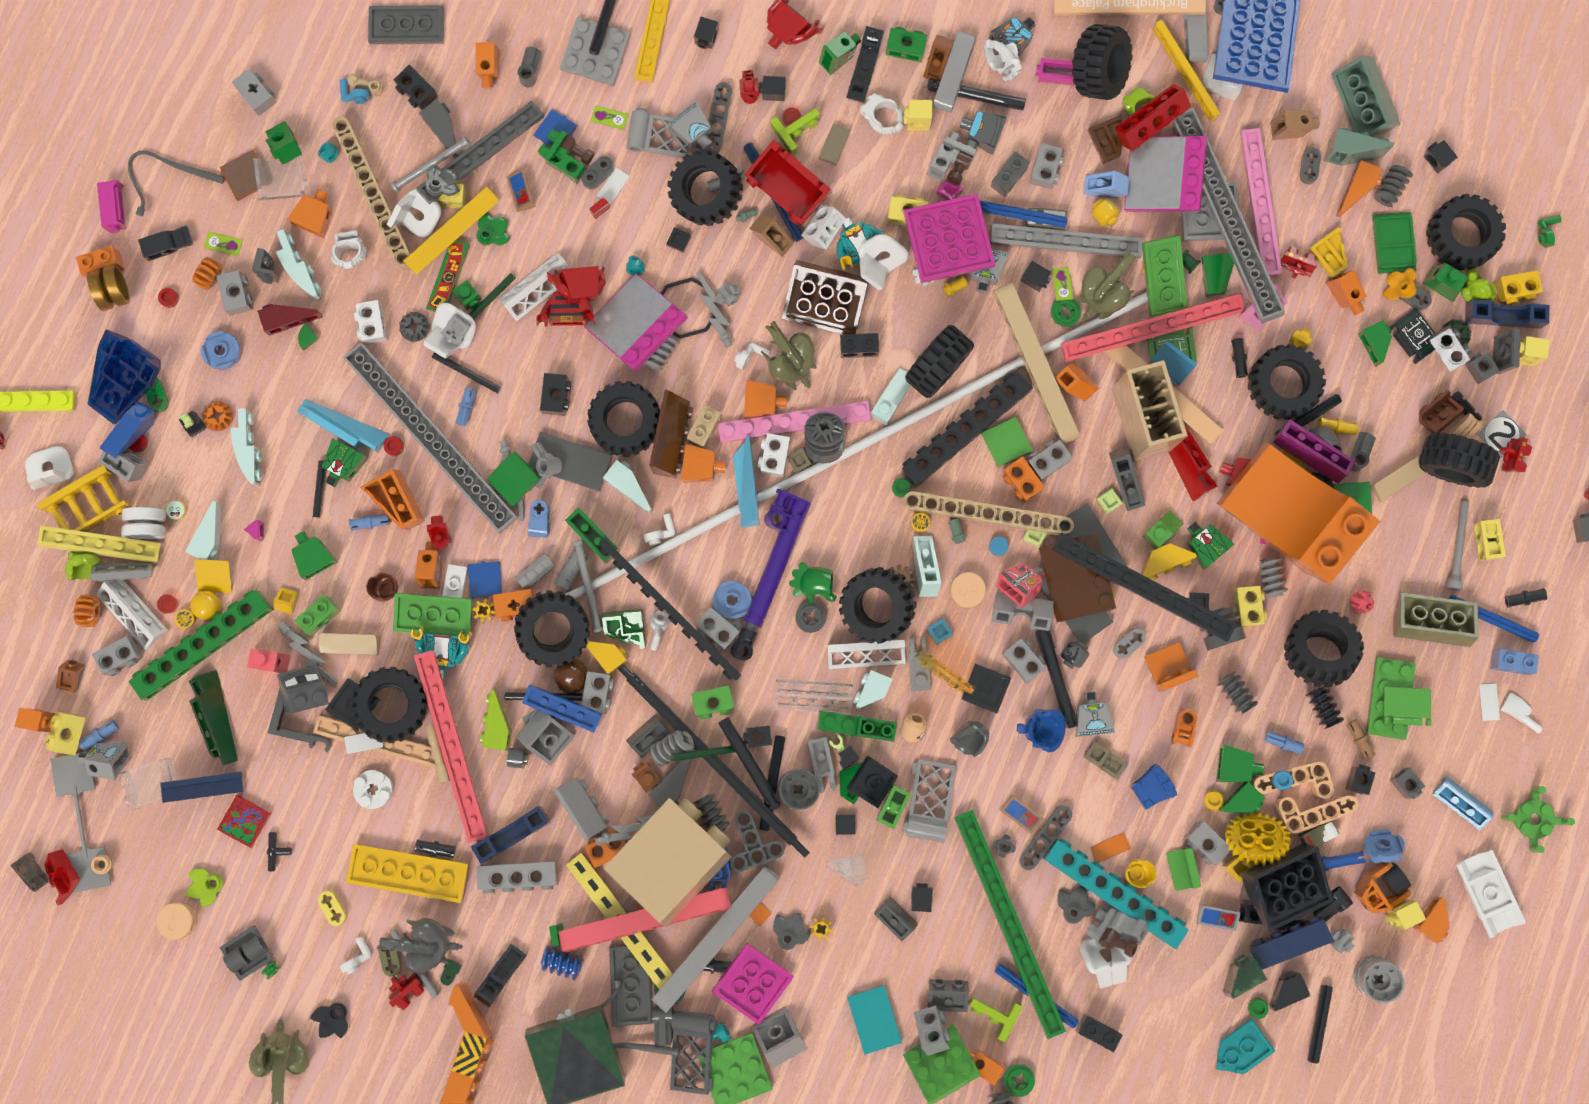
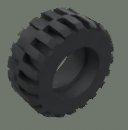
M1094 24L1086 28L1082 32L1081 38L1078 39L1077 47L1074 50V59L1072 60V75L1074 76L1073 83L1076 85L1075 88L1083 97L1111 100L1124 89L1132 66V45L1130 44L1131 39L1128 33L1122 27Z
M697 150L692 152V156L688 154L683 156V161H678L675 164L676 170H671L670 176L672 180L668 181L667 187L671 188V191H668V197L672 199L671 205L677 210L679 215L697 225L713 226L714 223H723V218L729 219L732 216L730 212L738 209L737 201L742 200L740 191L743 190V184L740 183L742 178L737 172V168L725 157L709 150H703L702 153ZM711 171L716 173L720 180V189L716 198L706 205L694 203L691 197V186L694 180L704 172Z
M1462 194L1460 197L1455 196L1446 201L1432 215L1428 222V227L1430 228L1426 230V236L1430 237L1427 244L1428 247L1432 246L1433 250L1431 253L1433 256L1437 255L1439 257L1438 261L1441 264L1446 262L1451 267L1457 266V270L1462 271L1466 268L1468 270L1475 269L1489 261L1503 246L1502 242L1506 237V233H1503L1506 229V223H1502L1501 220L1504 218L1502 213L1498 214L1496 211L1498 207L1495 204H1489V199L1484 198L1482 200L1480 195L1476 194L1471 197L1469 194ZM1466 218L1475 223L1480 232V243L1477 247H1466L1456 241L1451 230L1453 219Z
M948 325L911 366L905 375L906 382L925 398H931L968 357L974 348L973 341L954 325Z
M1282 344L1269 349L1257 359L1248 376V380H1250L1248 390L1252 391L1250 395L1251 400H1256L1257 402L1255 406L1258 409L1263 408L1265 410L1264 414L1267 416L1270 414L1274 415V419L1284 418V420H1289L1293 417L1298 418L1317 405L1320 401L1319 398L1324 394L1323 387L1326 385V379L1322 377L1325 375L1324 368L1320 369L1319 367L1321 364L1320 360H1315L1312 357L1314 353L1311 351L1305 352V347L1302 346L1295 348L1294 344H1288L1287 346ZM1288 366L1300 375L1303 388L1299 396L1288 399L1274 391L1270 382V375L1276 367Z
M617 381L615 385L610 386L608 384L604 386L605 389L602 392L599 390L596 393L597 397L591 400V407L587 413L588 426L595 441L605 451H609L616 456L620 454L623 457H629V454L638 455L640 451L649 449V445L651 443L654 444L660 409L655 397L652 396L648 389L645 390L642 385L638 383L635 385L631 381H626V383ZM623 402L635 404L641 410L643 416L640 428L627 436L616 435L609 429L607 424L609 411L615 405Z
M1434 433L1425 439L1418 462L1422 471L1438 479L1467 487L1484 488L1493 482L1500 456L1493 447L1478 440L1456 434Z
M877 567L875 569H867L847 582L848 585L842 590L843 596L839 599V604H842L839 612L840 615L844 614L842 622L844 625H849L848 631L851 634L855 632L857 634L856 638L859 640L866 639L867 643L877 642V644L895 639L909 628L911 620L914 619L916 614L914 609L917 608V602L913 601L915 593L909 589L911 584L908 581L904 582L902 580L903 575L900 573L896 575L892 569L884 570V567ZM879 588L890 596L894 610L892 617L884 623L875 622L866 615L862 599L868 589Z
M547 590L544 594H541V592L536 593L534 598L529 597L526 600V604L520 606L518 609L519 614L515 617L514 632L521 652L530 661L533 660L535 664L539 666L545 664L549 668H552V665L561 667L567 661L568 663L573 662L575 656L579 657L582 654L581 650L586 648L588 644L587 638L590 637L589 620L581 604L574 600V597L571 595H565L561 591L553 593L552 590ZM556 612L563 614L570 623L568 636L558 644L546 645L540 643L534 635L536 621L547 613Z
M1317 610L1310 611L1309 615H1302L1293 624L1284 644V656L1286 661L1289 660L1287 664L1289 669L1295 670L1294 675L1297 678L1302 677L1304 679L1303 682L1307 684L1312 682L1316 687L1324 685L1327 688L1332 687L1333 684L1338 686L1343 681H1347L1355 672L1364 654L1362 652L1364 642L1361 641L1363 637L1360 632L1356 631L1357 626L1354 623L1350 624L1348 622L1349 618L1346 616L1341 617L1335 611L1328 613V610H1321L1318 613ZM1324 637L1331 640L1338 647L1340 658L1327 661L1316 657L1308 648L1307 639Z
M382 667L378 671L369 672L368 676L363 677L359 681V685L353 691L351 710L358 728L367 737L373 738L377 742H388L389 744L395 741L406 740L405 738L414 735L418 728L420 729L427 714V698L421 682L419 683L413 674L411 675L407 670H399L396 667H390L389 669ZM388 687L401 690L408 700L406 714L402 719L394 723L379 721L371 711L373 696L379 690Z

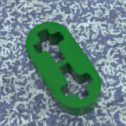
M153 376L146 378L143 388L150 407L157 412H164L169 406V401L163 383ZM152 381L154 383H157V385H155L156 392H154L153 389L149 388V386L152 385ZM157 396L161 401H163L161 403V407L155 405L156 403H158L156 398Z

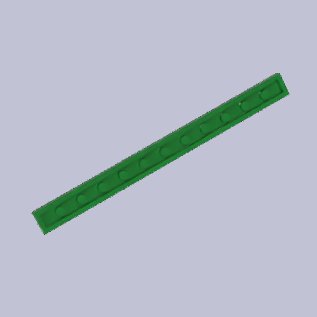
M973 810L954 817L1046 1038L1050 1039L1066 1032Z

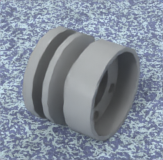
M1366 957L1354 969L1353 978L1355 986L1361 993L1378 1003L1393 1002L1400 997L1404 990L1405 980L1403 973L1397 966L1382 957ZM1374 975H1377V981H1375Z

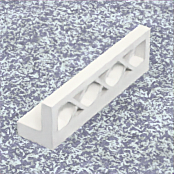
M556 253L501 296L499 301L517 322L557 290L553 283L549 289H542L543 283L547 280V271L550 274H554L555 269L559 271L563 267L566 269H570V267ZM531 292H538L537 298L534 301H527L528 295ZM517 303L523 304L522 310L517 314L511 309Z
M110 579L103 582L96 594L97 597L146 651L151 648L155 640L166 635L168 632L167 628L124 580ZM105 591L109 594L110 599L104 594ZM143 634L149 639L148 642L144 639Z
M905 640L886 641L877 644V642L827 645L829 669L906 664ZM893 649L901 650V660L893 661L887 655ZM873 651H879L884 655L879 662L872 661L868 656ZM854 652H859L865 657L860 663H854L849 659ZM840 653L846 658L841 664L832 665V654ZM866 659L870 661L868 663H863Z

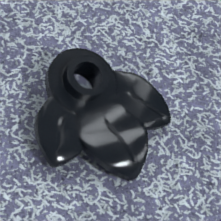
M334 1003L330 1007L320 1006L310 1016L311 1020L320 1022V1038L329 1037L334 1033L339 1038H342L348 1030V1023L345 1019L347 1008L342 1003ZM336 1009L341 1011L340 1016L335 1015Z

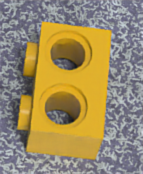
M1538 270L1503 276L1495 281L1499 303L1506 302L1507 305L1515 304L1520 299H1525V301L1535 300L1543 292ZM1525 283L1531 286V291L1526 288ZM1507 287H1510L1512 289L1513 294H1510L1507 291Z

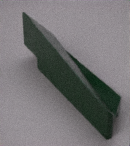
M215 670L198 675L189 680L196 695L189 702L209 754L213 758L219 757L223 766L236 762L238 758L218 672Z

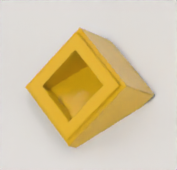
M280 587L273 601L274 609L292 614L299 592Z

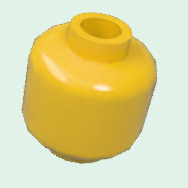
M1102 198L1092 206V216L1100 226L1105 227L1109 225L1111 227L1118 222L1120 210L1111 199Z

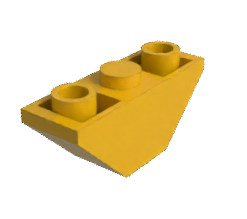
M1169 543L1148 554L1141 574L1151 580H1155L1158 578L1157 574L1164 572L1167 575L1176 571L1174 567L1182 565L1183 568L1192 564V559L1197 556L1193 552Z

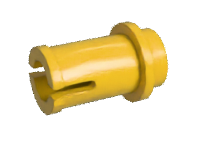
M961 276L951 283H945L943 291L947 297H952L954 293L968 287V283Z

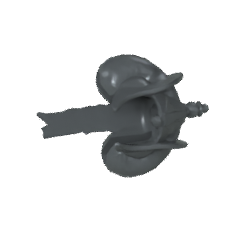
M422 918L417 921L406 920L407 923L412 925L411 935L414 940L404 933V939L400 940L380 938V945L377 946V950L385 949L408 952L405 956V965L408 970L414 973L428 972L439 963L448 964L449 961L445 957L446 952L449 949L458 950L463 948V945L449 941L448 936L455 935L452 929L430 918Z

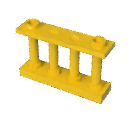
M104 465L36 503L41 511L49 512L53 515L59 528L70 530L58 510L59 505L68 503L80 524L79 527L73 530L88 532L112 517L122 515V509L132 506L131 503L125 500L122 502L119 500L109 482V476L114 473ZM97 483L102 484L114 505L106 511H103L92 491V486ZM80 493H85L97 515L89 521L86 520L75 501L76 496Z

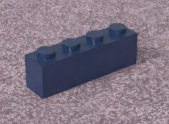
M1314 916L1307 920L1308 923L1303 925L1296 923L1289 926L1288 931L1281 932L1279 930L1271 933V937L1265 940L1263 938L1253 940L1252 945H1249V949L1259 971L1334 942L1324 917Z

